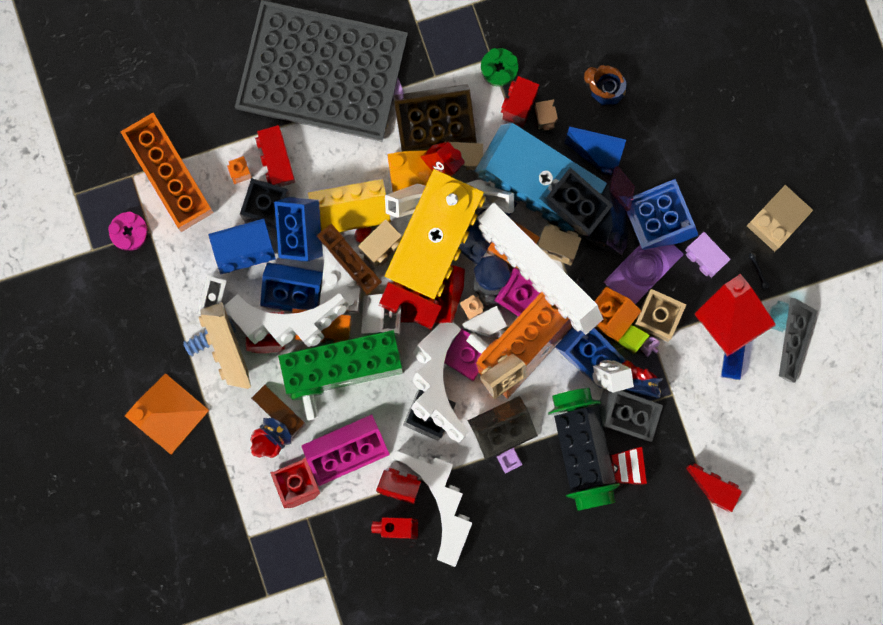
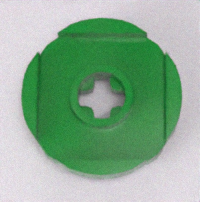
M493 48L486 53L481 61V73L485 81L496 87L511 83L518 73L516 56L503 48ZM502 63L505 69L497 72L496 67H494L495 64Z

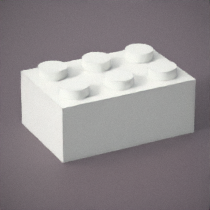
M325 250L320 305L340 293L350 305L345 313L359 314L361 288L332 254ZM358 254V256L364 261V254Z

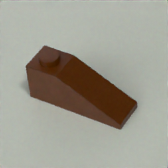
M266 385L251 398L271 418L284 423L292 438L306 425Z

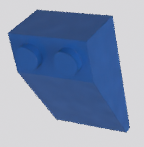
M572 327L555 346L569 362L593 383H595L593 380V366L599 365L604 360H614L621 364L626 360L595 328L585 335L581 330L577 332Z

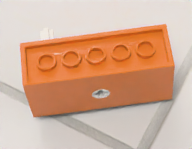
M541 292L501 337L490 345L474 332L470 334L466 341L481 353L476 362L479 375H482V371L487 367L491 366L493 368L496 366L498 360L503 356L514 354L525 363L528 377L573 326L568 317L566 319L563 318L558 312L557 306L555 304L553 306L550 305L545 299L544 293ZM524 378L519 383L514 385L512 388L504 392L502 395L508 399L516 391V389L526 380V378Z

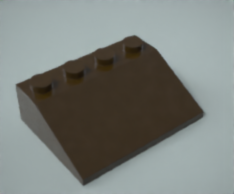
M468 84L393 95L402 152L427 151L431 146L444 142L477 143Z

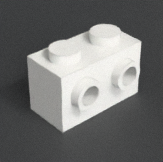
M604 360L599 365L593 366V380L596 385L613 393L634 387L631 368L614 360Z

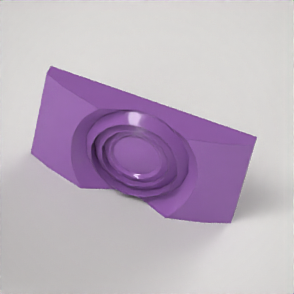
M674 244L642 250L641 245H639L603 283L610 289L631 299L636 304L684 254Z

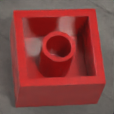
M518 76L516 81L513 80L508 93L510 97L509 99L505 98L501 107L502 119L523 128L537 96L539 84Z

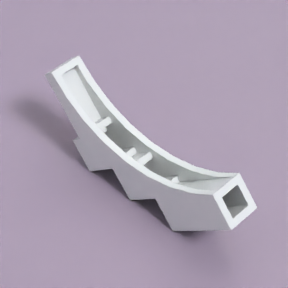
M481 180L467 183L484 191L483 196L486 198L481 208L477 206L478 209H487L495 203L505 213L514 212V193L491 187V183ZM415 184L385 195L386 214L399 218L413 214L426 186Z
M339 293L314 309L293 314H274L251 306L237 294L224 307L254 344L264 339L270 332L282 347L289 343L294 336L298 335L310 349L318 345L321 339L325 337L321 331L327 328L339 315L344 314L350 305Z
M454 322L440 323L417 345L413 352L416 358L425 365L412 379L416 387L423 390L424 393L415 401L411 409L414 410L417 417L422 418L424 421L431 417L434 423L442 427L451 439L460 443L469 430L460 422L450 406L445 393L443 365L447 350L461 329Z
M403 449L400 452L396 451L393 459L403 463L417 473L428 485L435 497L442 523V540L437 560L455 567L472 522H469V517L459 514L458 517L454 516L462 493L455 486L449 485V488L445 487L453 464H450L451 460L440 456L439 459L435 458L431 465L429 464V459L421 456L416 459L411 457V452Z

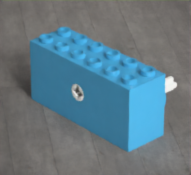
M514 123L500 125L475 169L480 179L485 182L490 181L494 183V187L514 193L515 201L524 202L529 210L533 212L537 210L542 214V218L549 222L553 220L558 224L557 227L566 232L569 230L574 231L575 229L539 199L562 168L571 167L600 194L607 184Z

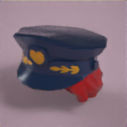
M627 360L622 363L631 368L634 387L624 390L660 398L662 394L658 384L663 378H658L648 369L643 370L640 367H636L631 361Z
M263 418V424L252 432L250 438L252 442L250 449L253 456L258 458L265 456L274 458L285 445L291 444L292 435L284 423L274 418Z

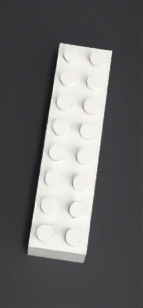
M495 203L477 217L480 224L478 228L482 231V236L489 243L492 241L495 249L501 255L505 254L507 256V261L511 266L519 268L520 274L524 279L532 281V286L537 292L544 293L545 299L550 305L553 306L555 304L557 306L558 312L563 318L566 319L568 317L570 319L571 325L577 332L581 330L586 335L603 320L598 305Z

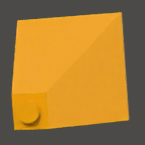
M404 151L387 154L393 192L415 184L427 185L432 171L421 158L426 151Z

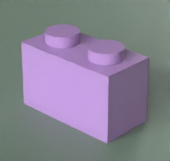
M705 232L685 250L687 252L686 256L692 262L696 261L700 266V271L705 276L709 275L711 278L731 260Z

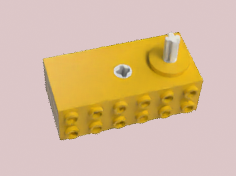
M434 169L385 277L432 299H435L436 295L440 297L445 287L442 282L444 278H449L453 267L450 266L452 260L457 261L461 252L458 247L461 242L465 244L470 233L466 230L469 224L473 226L478 216L475 214L477 206L481 208L485 201L484 191ZM436 230H439L441 238L438 237L437 239H434L432 231L435 232Z

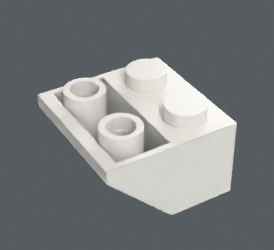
M383 294L363 296L361 334L374 335L394 330L395 336H400L401 306L398 308L397 313H393L378 306Z

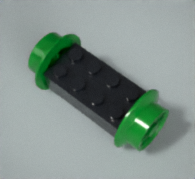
M581 388L553 395L554 408L548 412V415H555L554 418L571 492L585 490L568 494L566 497L575 499L577 511L616 503L613 491L620 484L600 487L615 483L599 407L596 406L601 404V401L592 399L590 388Z

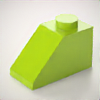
M631 325L617 342L634 355L650 335Z

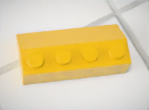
M383 179L308 192L309 199L319 200L321 232L331 223L339 232L380 225L385 219L391 223L390 215L386 214V192Z

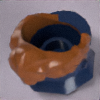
M601 65L597 69L590 67L584 73V80L590 85L591 96L600 104H617L625 97L627 92L626 79L617 68Z

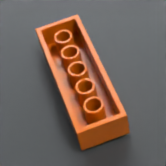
M154 113L120 131L180 232L213 214L212 209Z

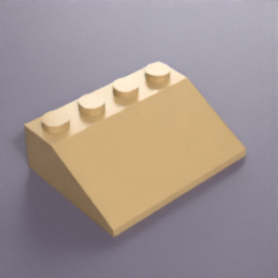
M223 302L201 309V316L198 318L202 328L206 327L208 334H205L208 345L212 344L215 350L212 352L215 363H220L221 369L218 370L221 379H226L227 384L231 386L251 388L249 371Z

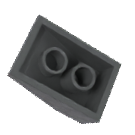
M603 389L600 399L601 404L598 405L603 427L652 442L663 405L624 391L613 393Z

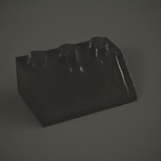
M520 396L467 420L485 460L538 436L528 409Z

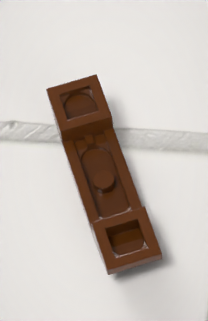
M332 223L317 235L322 244L367 295L382 283L370 267L365 264L345 241L344 237Z

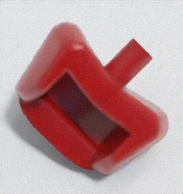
M372 228L357 229L355 232L356 242L362 243L371 234Z

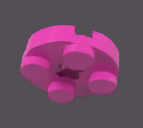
M126 212L117 215L112 220L108 230L110 239L116 247L132 251L140 248L145 243L148 227L139 215L133 212ZM126 227L133 228L131 236L123 234Z

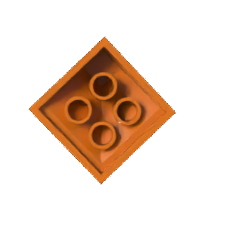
M165 373L133 405L125 417L172 455L210 410Z

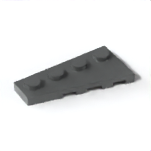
M790 298L779 377L792 383L796 382L817 314V310L796 298Z

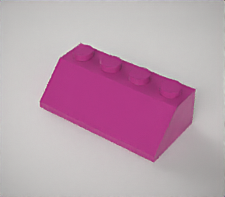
M369 415L301 445L319 486L390 455L373 415Z

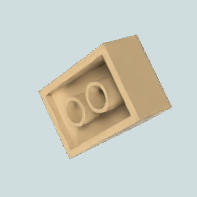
M784 185L747 227L775 252L810 215L813 209Z
M514 354L510 356L505 355L498 360L496 366L493 368L489 366L483 370L480 379L492 397L496 399L527 377L526 365Z

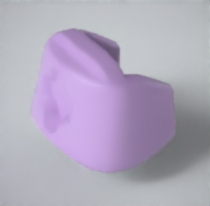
M650 336L642 344L640 350L646 357H649L652 351L655 353L659 351L656 347L659 346L660 341Z

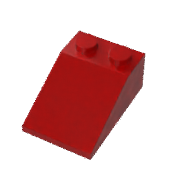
M389 468L388 471L384 470L376 492L415 504L421 481H418V476L407 474V477L399 475L400 471Z

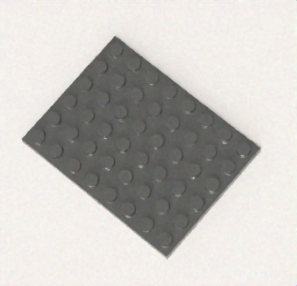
M261 0L235 109L383 142L408 33Z

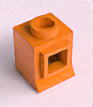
M244 156L228 161L230 165H227L234 184L252 178Z

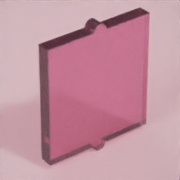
M616 166L613 177H611L610 192L626 211H630L635 186L623 171Z

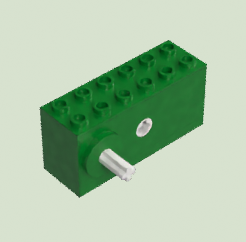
M394 330L278 355L286 394L292 400L303 399L307 421L319 418L314 397L324 394V391L403 374Z

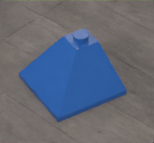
M569 127L564 143L593 167L601 170V173L612 175L618 169L626 139Z
M676 179L625 199V209L642 250L682 243L699 236Z

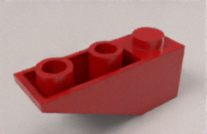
M693 464V466L688 465L686 469L710 502L729 513L733 512L742 493L738 489L739 485L731 481L726 483L721 480V476L713 472L708 474L703 471V467L697 464Z

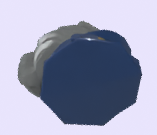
M495 255L483 257L474 268V291L479 295L481 303L486 306H491L496 302L494 301L511 277L507 262Z

